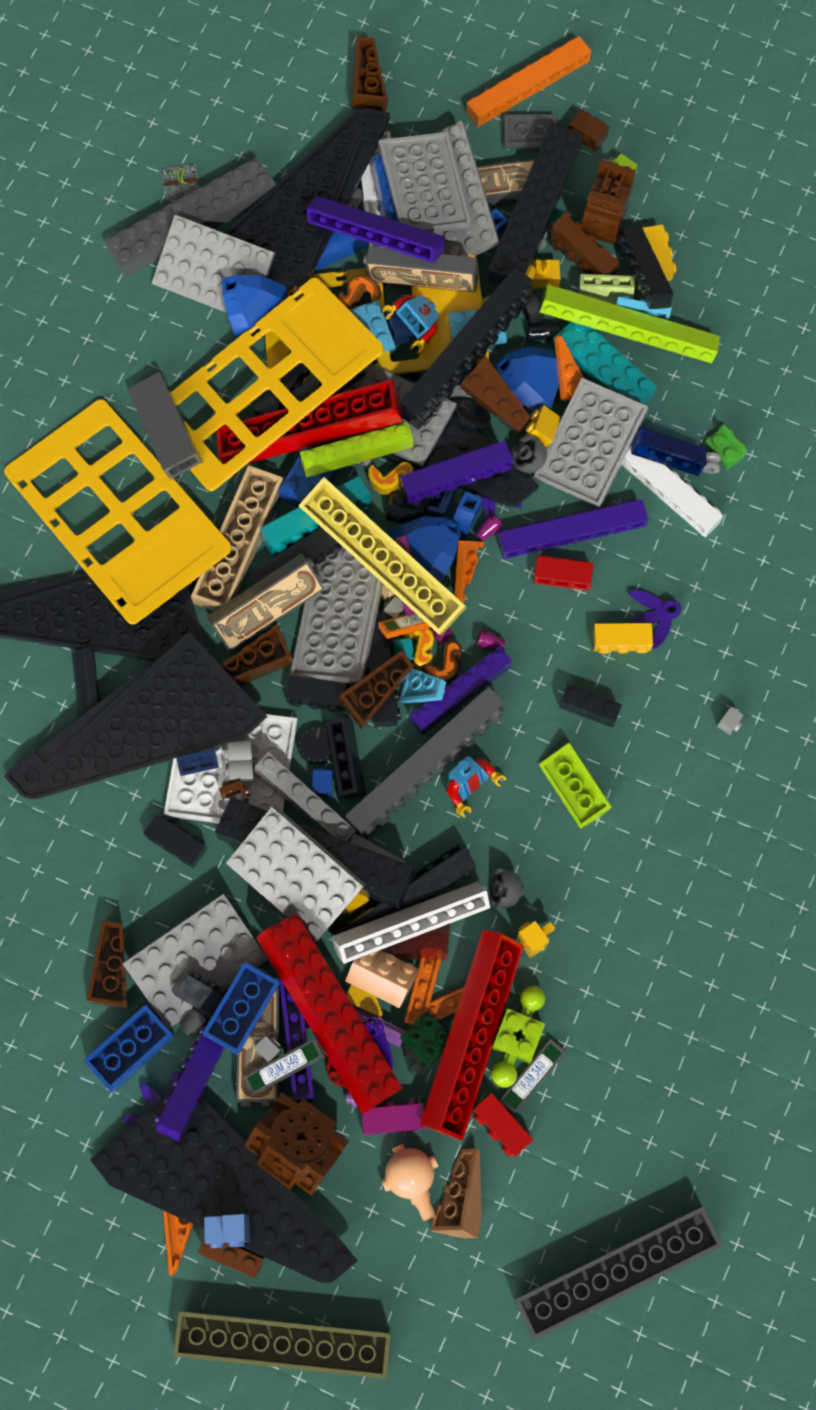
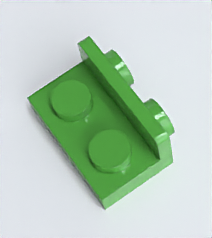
M724 424L720 426L719 431L704 441V445L712 453L721 455L720 463L727 470L741 461L747 452L745 444L739 441L734 436L733 431Z

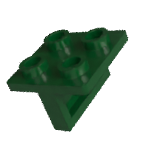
M426 1011L400 1036V1039L427 1066H430L444 1052L449 1032Z

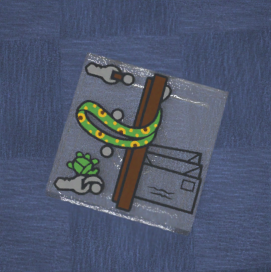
M196 164L161 169L166 202L177 201L199 189Z

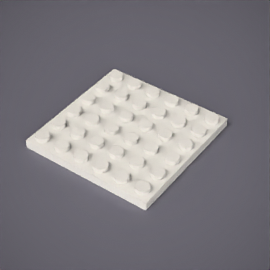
M266 714L268 716L267 719L246 738L237 741H251L253 771L258 762L268 752L290 771L298 719ZM228 744L210 748L215 749L217 753L219 768L180 776L177 759H173L164 810L165 816L219 824L231 797L244 802L241 793L222 799L219 791L222 784L230 781L225 775V767L229 766V761L224 757V748L228 747ZM253 772L254 782H242L243 786L247 784L251 795L247 797L248 804L267 811L273 805H276L283 812L285 800L255 772Z

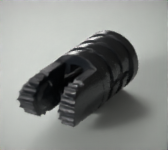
M528 325V341L553 338L561 332V328L558 325Z

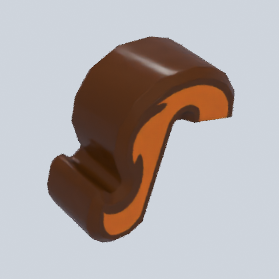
M455 640L445 643L442 668L423 665V673L446 681V684L453 681L457 675L458 663L456 659L460 660L462 655L460 643Z

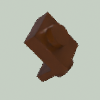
M241 780L234 783L233 781L226 782L219 788L222 799L241 793L244 802H249L247 798L251 796L247 784L243 786Z

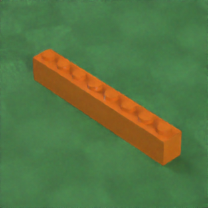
M580 36L569 40L565 45L555 48L550 54L540 57L533 64H528L521 71L515 72L509 78L499 81L494 87L484 90L477 97H472L467 102L466 113L476 126L480 127L590 61L591 49Z

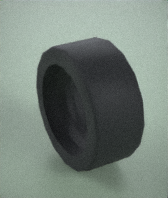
M532 290V300L521 309L531 325L544 319V313H540L541 304Z

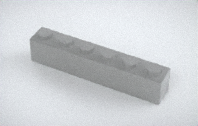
M269 752L255 766L253 772L319 831L348 841L354 835L355 829Z

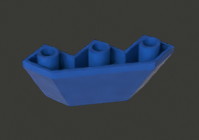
M238 274L221 278L226 311L236 339L244 332L250 330L259 320L288 298L285 285L263 276ZM258 328L251 336L253 337L261 330Z
M526 347L508 353L495 365L503 380L532 413L535 409L539 410L543 405L549 409L552 407L559 386L555 350Z
M420 517L391 529L389 536L392 539L407 536L414 559L442 583L456 555L458 540H460V525L445 517Z

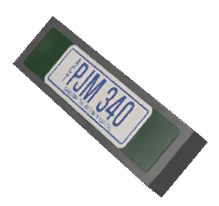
M314 1038L244 1076L243 1079L251 1096H255L323 1059L325 1055L317 1039Z
M550 1039L499 1102L515 1115L564 1056L566 1051Z

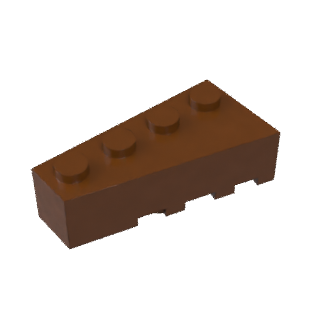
M361 36L356 38L351 108H367L386 112L388 97L385 92V84L381 75L382 71L381 66H379L374 38Z
M566 211L553 224L550 240L552 247L563 253L569 261H573L582 271L588 274L615 275L618 272L620 262L603 246L599 247L592 235L588 236L581 229L583 226L579 222L575 224L569 218L571 214Z
M484 356L460 386L463 391L515 434L531 418L486 356Z
M276 624L267 633H263L256 641L245 646L242 651L220 665L241 686L292 665V657Z
M403 651L396 654L339 696V701L361 730L412 671L414 665Z
M102 920L87 1003L127 1009L125 967L122 964L125 961L123 924Z

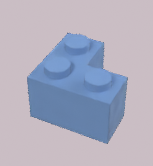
M249 1215L204 1217L205 1244H210L211 1248H223V1243H229V1247H244V1242H250Z

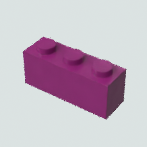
M418 1100L406 1101V1105L398 1106V1102L386 1103V1107H378L376 1105L362 1114L363 1135L425 1130V1127L420 1125L423 1116V1103L418 1104Z

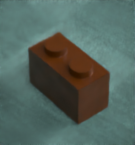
M581 109L569 123L568 127L570 130L582 133V143L594 151L599 149L608 137L609 126L605 122L597 120L591 114Z

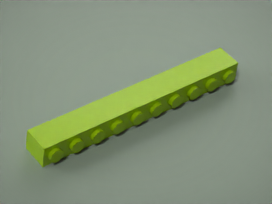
M547 285L542 298L540 313L711 364L718 353L719 335L552 285Z

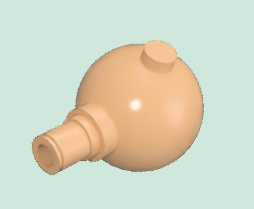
M403 1144L393 1148L394 1154L388 1160L385 1168V1178L381 1180L385 1191L391 1190L401 1198L410 1199L412 1205L415 1204V1207L418 1208L423 1221L436 1216L430 1202L431 1194L429 1192L434 1180V1169L438 1167L435 1157L433 1155L428 1157L418 1149L405 1148Z

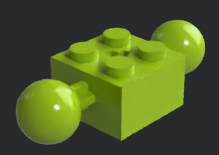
M531 985L522 990L520 994V1002L523 1006L521 1014L510 1009L506 1010L492 1050L505 1054L503 1061L495 1064L491 1071L493 1082L501 1088L510 1087L515 1083L517 1079V1070L514 1067L516 1059L527 1064L531 1063L545 1023L532 1018L534 1011L540 1010L546 1000L544 991L538 986ZM513 1033H522L521 1036L524 1039L521 1038L519 1041H516V1036Z

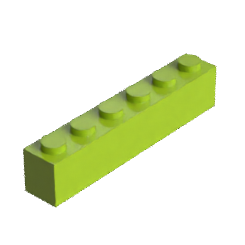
M408 422L302 451L300 452L301 463L307 478L413 448V436Z

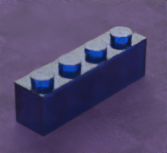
M640 426L631 444L632 455L696 476L700 475L707 464L706 448Z

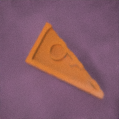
M557 336L554 338L560 398L561 400L570 401L581 378L584 377L562 336Z
M458 540L457 565L455 567V596L462 603L465 602L467 596L463 594L466 584H471L475 567L479 560L476 554L479 547L483 548L484 542Z
M163 1211L169 1276L177 1273L194 1224Z

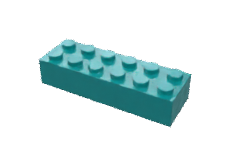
M571 322L555 336H562L581 374L586 380L644 405L654 397L657 386L594 328ZM553 338L552 349L555 350V342Z
M359 476L337 487L340 492L365 514L371 509L370 493ZM299 507L266 524L260 530L263 543L271 557L274 558L321 528V526Z

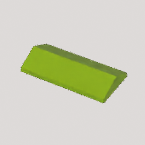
M571 743L566 744L539 764L580 829L597 820L612 808L610 802Z

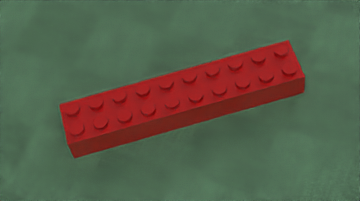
M386 380L330 396L249 463L402 422L399 394L393 380ZM285 408L241 421L255 437H259L288 414L289 410ZM223 425L216 432L218 456L221 462L226 464L245 448V445L227 425Z
M297 913L264 930L256 938L361 1113L364 1114L403 1089Z
M482 931L420 1123L425 1128L461 1141L464 1139L524 948L523 945L502 933Z

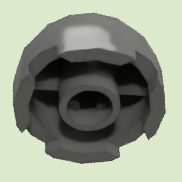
M526 435L519 440L521 443L517 449L513 448L512 450L513 465L521 472L535 473L544 466L547 459V449L540 439L533 435Z
M497 868L491 876V879H494L493 889L489 888L490 904L494 905L495 908H510L514 906L524 894V886L521 879L515 872L508 869Z

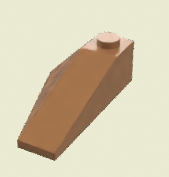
M478 1148L462 1149L452 1170L453 1178L449 1187L445 1186L443 1190L445 1196L441 1205L437 1204L435 1208L436 1216L433 1217L431 1231L458 1238H478L482 1218L480 1150Z

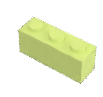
M580 274L579 294L612 304L617 303L618 297L628 296L632 299L634 297L635 279L633 276Z

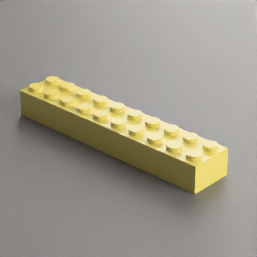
M323 477L299 504L303 511L439 635H442L467 608L464 603L326 478Z

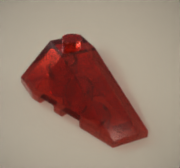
M450 923L381 949V951L391 954L396 958H425L427 960L440 959L448 961Z

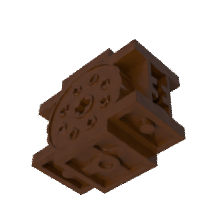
M601 160L584 212L583 227L581 229L588 236L592 235L596 240L615 245L620 226L627 212L636 170L614 164L611 161Z
M281 1092L273 1106L254 1127L244 1147L260 1158L257 1165L289 1189L296 1184L312 1196L329 1170L334 1166L349 1141L341 1133L333 1130L336 1122L330 1116L316 1109L312 1103L302 1099L297 1104L290 1096H286Z

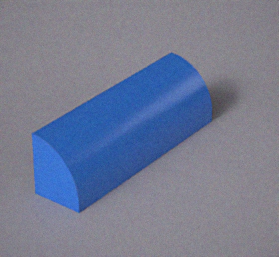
M334 232L314 272L368 248L369 242Z

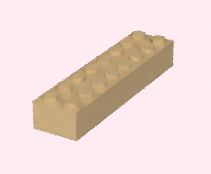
M248 465L220 529L221 534L230 543L232 550L226 557L200 575L191 595L193 604L215 611L238 595L262 539L260 528L269 523L279 500V489L284 483L283 477Z

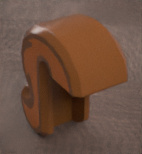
M356 275L347 284V294L341 292L337 298L350 310L356 307L365 290L378 298L381 297L382 292L375 280L364 275Z

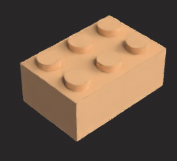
M379 950L355 959L345 981L400 1008L414 983L419 969L410 963H406L391 954Z

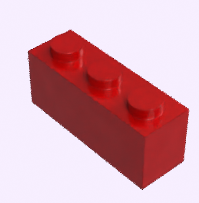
M549 555L537 556L534 583L589 591L594 563H589L587 560L573 561L566 557L558 559L552 558Z
M492 1093L473 1109L475 1113L473 1118L479 1125L484 1124L489 1129L487 1134L494 1141L498 1139L503 1145L501 1150L508 1157L512 1155L515 1158L533 1141Z

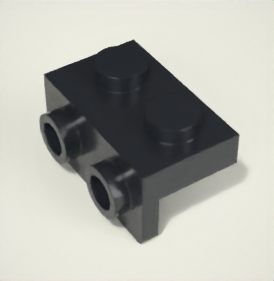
M391 492L385 519L405 524L423 517L427 499L423 498L420 502L408 504L405 495Z

